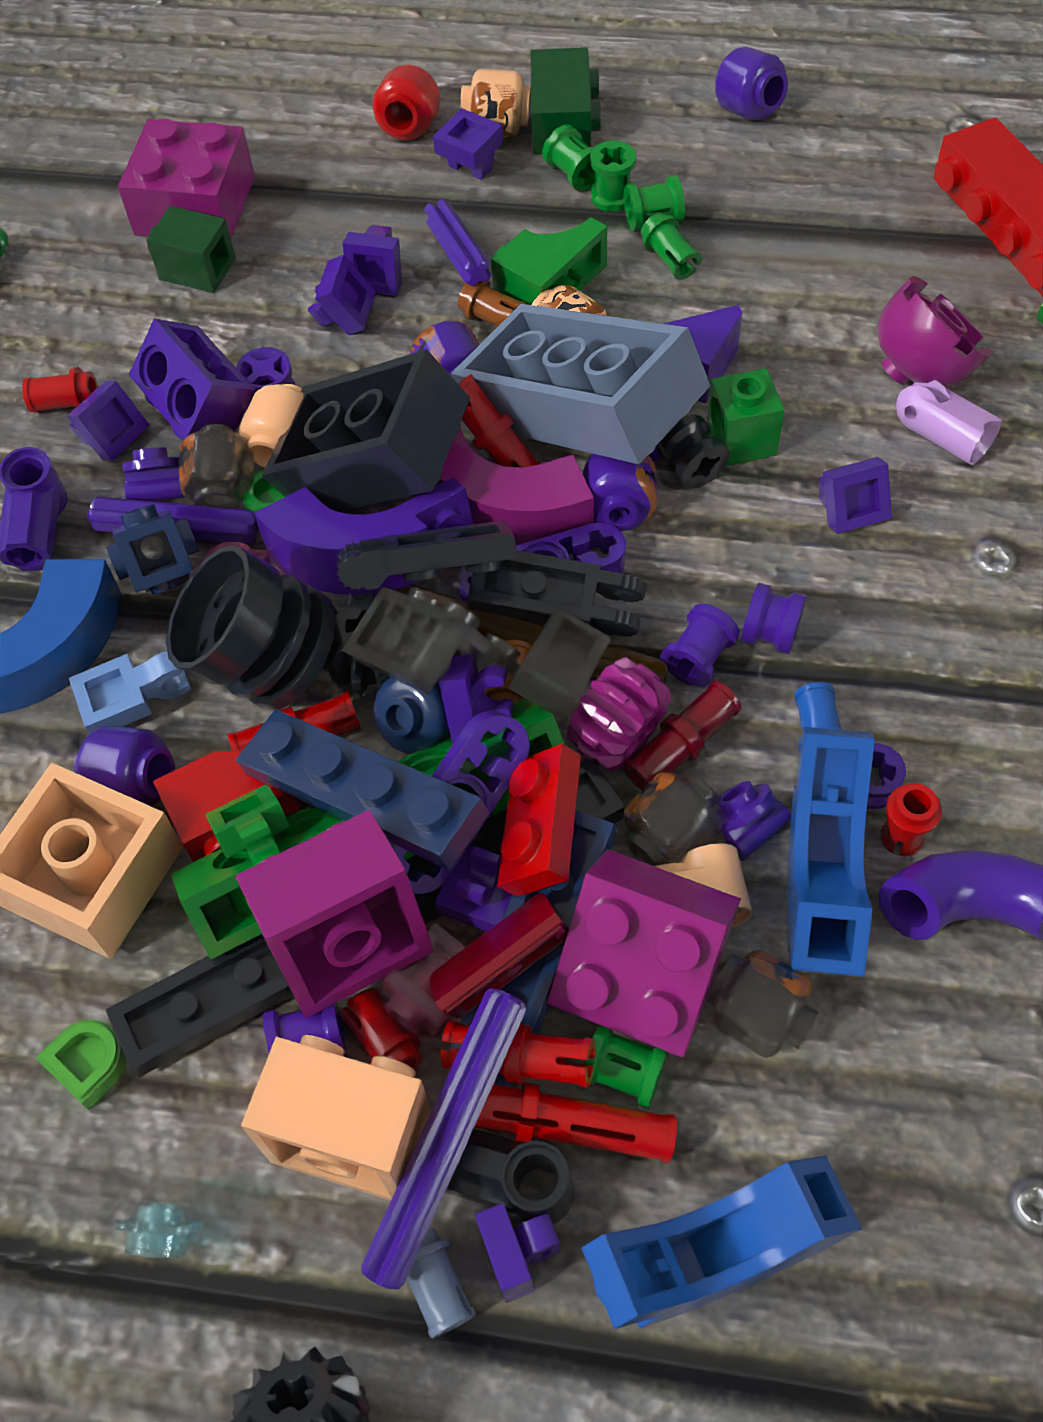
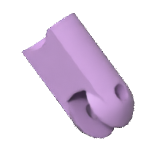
M936 380L930 383L914 382L911 386L903 389L897 397V415L908 429L970 465L976 464L988 451L1002 425V419L946 389Z

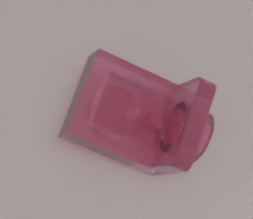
M436 923L428 931L434 952L400 970L393 968L384 979L380 991L382 995L389 999L384 1005L385 1010L399 1024L415 1034L421 1028H424L433 1037H435L451 1015L441 1012L435 1003L429 981L430 975L434 970L465 948L464 945Z

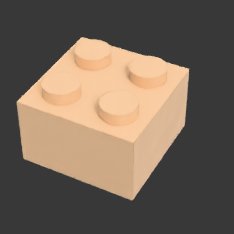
M51 762L0 834V906L112 960L184 846L164 812Z
M303 1035L300 1044L276 1037L241 1127L270 1163L391 1201L432 1111L422 1081L414 1078L415 1070L402 1062L381 1056L373 1057L370 1065L343 1057L345 1051L342 1047L316 1036Z

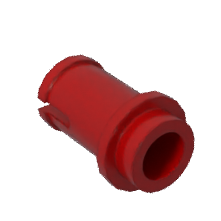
M80 367L71 368L69 374L25 378L22 383V394L27 409L33 413L67 407L77 408L98 388V384L91 371L83 372Z
M913 783L901 785L893 790L886 805L888 818L881 829L880 837L882 844L888 851L893 853L897 841L903 842L904 844L899 856L903 857L911 856L920 850L924 843L925 835L936 828L942 817L940 800L929 787Z
M377 989L363 990L346 1002L349 1008H342L340 1017L350 1027L370 1056L369 1065L373 1057L381 1056L402 1062L414 1070L419 1066L422 1061V1055L418 1051L421 1043L415 1033L404 1032L382 1001V996Z

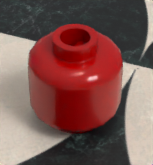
M411 64L395 67L386 74L374 93L372 109L376 122L392 138L402 141L417 139L427 132L439 111L441 97L438 85L432 75L421 67Z

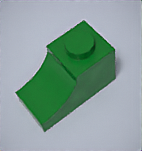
M590 217L582 224L558 233L536 234L524 229L508 244L501 246L491 258L493 289L519 301L527 302L529 305H532L540 293L545 290H552L560 285H570L581 291L607 267V225Z

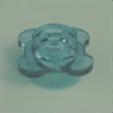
M144 1202L138 1204L137 1215H131L129 1219L115 1220L114 1229L127 1231L124 1250L127 1254L160 1258L182 1257L187 1253L189 1231L202 1230V1221L183 1219V1205Z

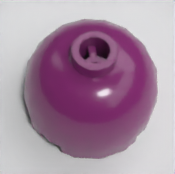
M911 276L891 297L882 310L877 325L878 342L887 357L881 362V365L901 385H906L910 380L915 383H930L936 380L945 388L958 384L972 374L991 355L990 347L977 349L976 345L984 337L971 321L942 293L933 301L921 293L929 283L921 278Z

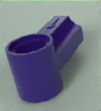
M24 447L9 453L0 464V480L5 487L0 522V561L5 565L17 567L22 571L43 570L45 560L53 559L57 519L67 505L68 496L47 454L38 448Z

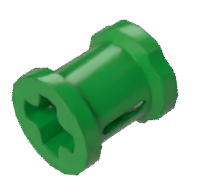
M570 124L556 128L544 144L542 150L543 160L553 169H560L568 176L570 186L578 192L590 190L595 183V171L590 163L591 152L595 147H589L583 142L582 135Z
M605 141L598 144L592 150L590 156L591 167L595 171V183L591 187V202L602 211L619 212L625 210L623 190L626 184H632L631 171L636 165V152L632 146L625 142Z
M677 175L666 177L664 183L639 188L634 183L625 185L623 190L624 209L627 223L632 232L640 231L643 224L657 213H664L666 216L671 215L679 223L684 221L685 199L682 185Z
M599 1024L593 1036L596 1045L595 1058H589V1060L584 1061L585 1065H594L593 1078L589 1087L598 1082L637 1097L638 1106L649 1110L669 1052L657 1047L651 1048L613 1034L612 1029ZM610 1060H615V1061L621 1062V1063H623V1064L629 1065V1066L634 1067V1068H637V1069H639V1070L631 1069V1068H629V1067L623 1066V1065H621V1064L615 1063V1062L610 1061Z

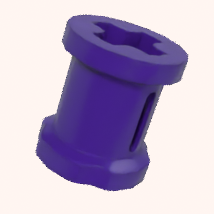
M697 604L687 614V628L676 643H669L661 653V660L669 664V673L678 680L691 686L705 687L714 677L713 664L723 649L730 648L736 643L740 631L735 621L721 609L712 605Z
M338 1002L308 1018H305L302 1010L282 1015L277 1010L263 1013L268 1054L276 1037L300 1044L303 1035H311L339 1045L345 1051L343 1057H348L346 1037Z

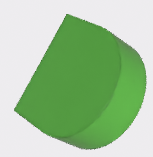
M83 1020L70 1025L36 1057L88 1110L120 1079L127 1063L114 1029L99 1020Z

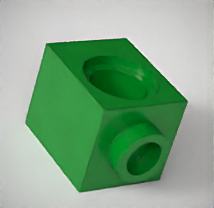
M767 368L711 379L707 423L711 428V437L721 439L730 451V458L726 466L777 456L785 410Z

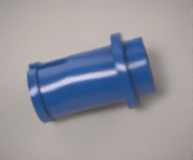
M812 682L798 688L794 698L799 711L801 730L803 727L843 730L840 725L835 703V690L832 685L824 682ZM802 737L799 739V742H798L799 752H800V748H801V739H802Z

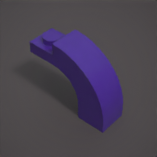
M454 477L435 486L433 491L422 493L399 506L373 514L354 515L334 511L321 503L306 487L254 512L269 558L286 575L294 576L303 584L310 585L319 591L346 595L349 592L353 595L370 594L373 589L366 590L364 587L360 588V591L358 589L351 591L350 587L347 586L345 588L344 583L340 582V576H337V571L339 570L337 568V561L339 560L337 559V554H340V548H344L346 543L349 545L354 541V543L358 544L360 540L473 524L466 488ZM402 574L389 575L381 586L375 590L378 593L391 591L420 581L404 580Z

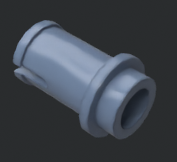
M435 1227L428 1229L407 1276L408 1283L429 1328L428 1333L431 1339L457 1328L476 1316L474 1308L470 1307L446 1254V1251L451 1247L449 1239L440 1240Z

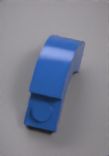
M105 559L45 560L39 591L30 610L15 625L0 633V713L26 708L58 693L70 685V677L86 671L102 652L114 629L122 595Z
M803 727L797 785H794L787 872V941L792 970L865 977L873 911L866 890L864 873L865 822L875 744L872 732Z
M821 1156L786 1162L742 1189L700 1209L664 1222L606 1233L581 1248L593 1275L595 1291L607 1310L613 1328L617 1329L635 1323L638 1324L639 1328H643L689 1312L773 1276L862 1230V1227L827 1157Z

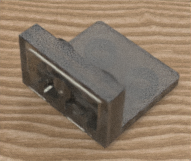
M382 586L342 649L344 653L358 663L429 695L437 680L448 670L452 656L475 654L477 667L480 669L492 665L506 667L508 674L506 679L526 688L530 686L535 678L517 663L521 653L515 647L495 635L488 634L485 638L476 631L480 620L475 615L451 601H446L445 605L442 606L435 599L415 588H411L409 593L405 595Z

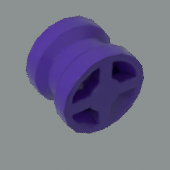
M271 347L254 349L243 355L237 363L236 368L256 389V392L267 385H296L292 378L293 371L290 360L281 350Z
M758 582L746 615L741 642L754 645L764 641L773 644L777 652L790 655L803 615L807 595L796 592L789 596L776 594L771 585Z

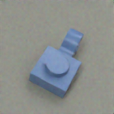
M167 651L155 655L147 662L136 667L128 654H125L69 678L84 726L89 733L103 726L123 727L151 715L152 711L147 699H172L182 696L192 689L186 673L174 666L168 659Z

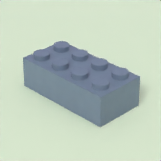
M520 304L450 374L458 384L469 374H472L476 383L501 415L507 413L514 421L510 427L517 436L635 464H640L646 456L653 452L656 445L690 411L691 407L710 387L688 327Z

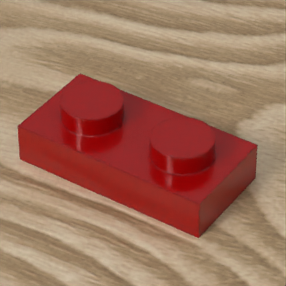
M559 744L527 757L526 760L515 768L509 781V798L504 837L501 843V860L497 887L516 897L568 881L581 755L564 744Z

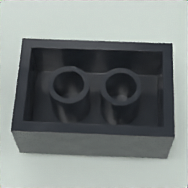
M427 349L304 386L301 390L303 399L288 430L279 437L262 477L284 497L306 487L321 503L337 512L433 491L442 475V467L453 439L460 430V422L470 396Z

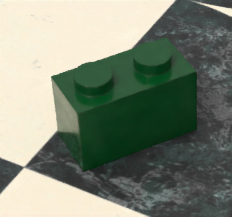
M588 47L530 49L533 155H542L544 144L553 131L562 125L569 124L582 135V141L591 147V132L601 131L600 100H592L599 99V68H589Z

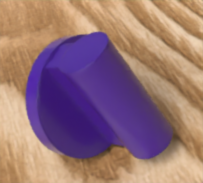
M166 447L132 451L134 461L122 464L125 476L124 492L126 499L159 501L185 497L181 493L183 490L179 485V457H168Z
M749 781L741 782L723 793L717 801L719 809L713 817V823L725 837L726 844L736 847L739 860L741 861L746 860L791 820L789 810L776 799L768 784L753 786Z

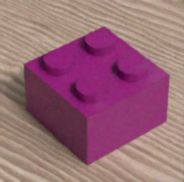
M147 119L118 185L133 234L149 236L150 230L158 224L169 206L225 218L232 239L255 177L243 126L181 122L169 119Z
M370 809L345 822L337 823L325 832L280 854L270 856L258 865L235 875L262 934L305 1018L434 952L407 873Z
M607 849L585 875L547 1004L684 1057L700 1024L741 898Z

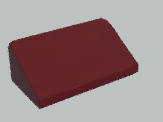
M543 893L536 894L433 971L429 981L435 1003L441 1012L456 1018H463L480 1005L488 989H502L566 941L569 927L547 896Z

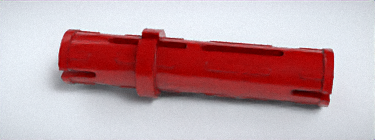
M524 1082L522 1089L493 1084L474 1126L514 1134V1140L522 1143L531 1141L533 1137L589 1147L595 1150H606L651 1158L668 1164L673 1157L677 1137V1117H675V1114L667 1113L664 1115L609 1105L603 1102H592L540 1092L539 1084Z

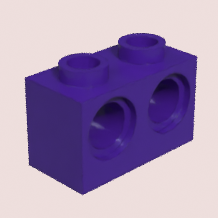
M153 319L128 374L143 391L146 401L157 408L171 424L174 434L181 440H184L188 435L194 433V445L197 446L203 443L229 445L256 392V389L199 326Z

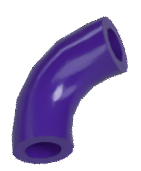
M977 850L932 854L901 869L884 882L879 891V905L885 919L895 930L903 936L915 940L928 939L953 921L974 918L999 921L1043 940V865L1012 854Z

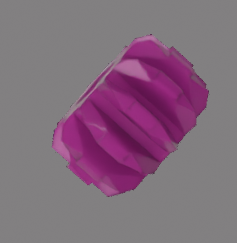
M627 657L622 658L614 664L605 667L601 676L596 681H592L586 694L579 698L580 703L577 709L570 715V724L567 727L566 738L577 747V751L591 762L595 761L597 765L600 764L612 772L624 766L628 759H632L646 745L647 740L657 730L659 722L667 714V706L671 702V690L660 681L656 673L643 664L638 665Z

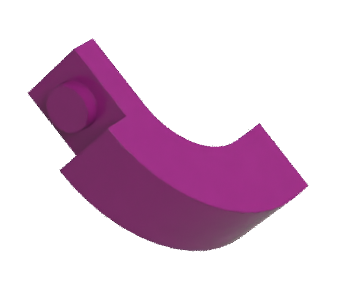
M460 427L443 464L442 475L435 486L452 477L466 488L473 524L504 520L505 523H508L515 536L516 545L594 523V497L573 454L530 467L501 466L478 455L468 444Z

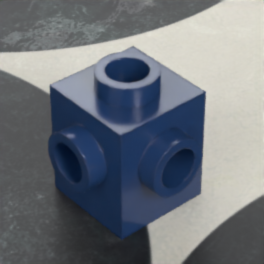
M149 504L120 515L123 525L113 529V538L116 543L106 547L119 580L130 577L136 593L149 588L152 595L169 591L184 584L186 581L183 575L194 572L188 556L199 552L187 519L175 522L170 509L158 513L155 504ZM148 536H157L164 542V549L158 556H147L141 550L142 541Z

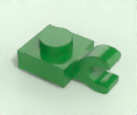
M267 784L205 814L226 858L238 852L243 855L249 854L254 866L270 856L280 854L275 843L277 833L291 827L280 803Z

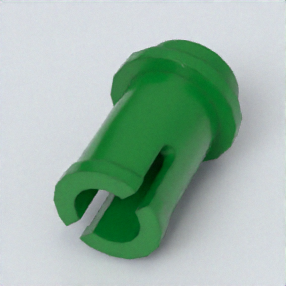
M664 213L654 214L644 223L641 229L644 248L649 252H655L670 269L675 279L683 280L690 277L697 269L688 259H691L695 265H700L702 263V255L698 250L694 249L679 231L680 224L675 217L671 215L666 216Z

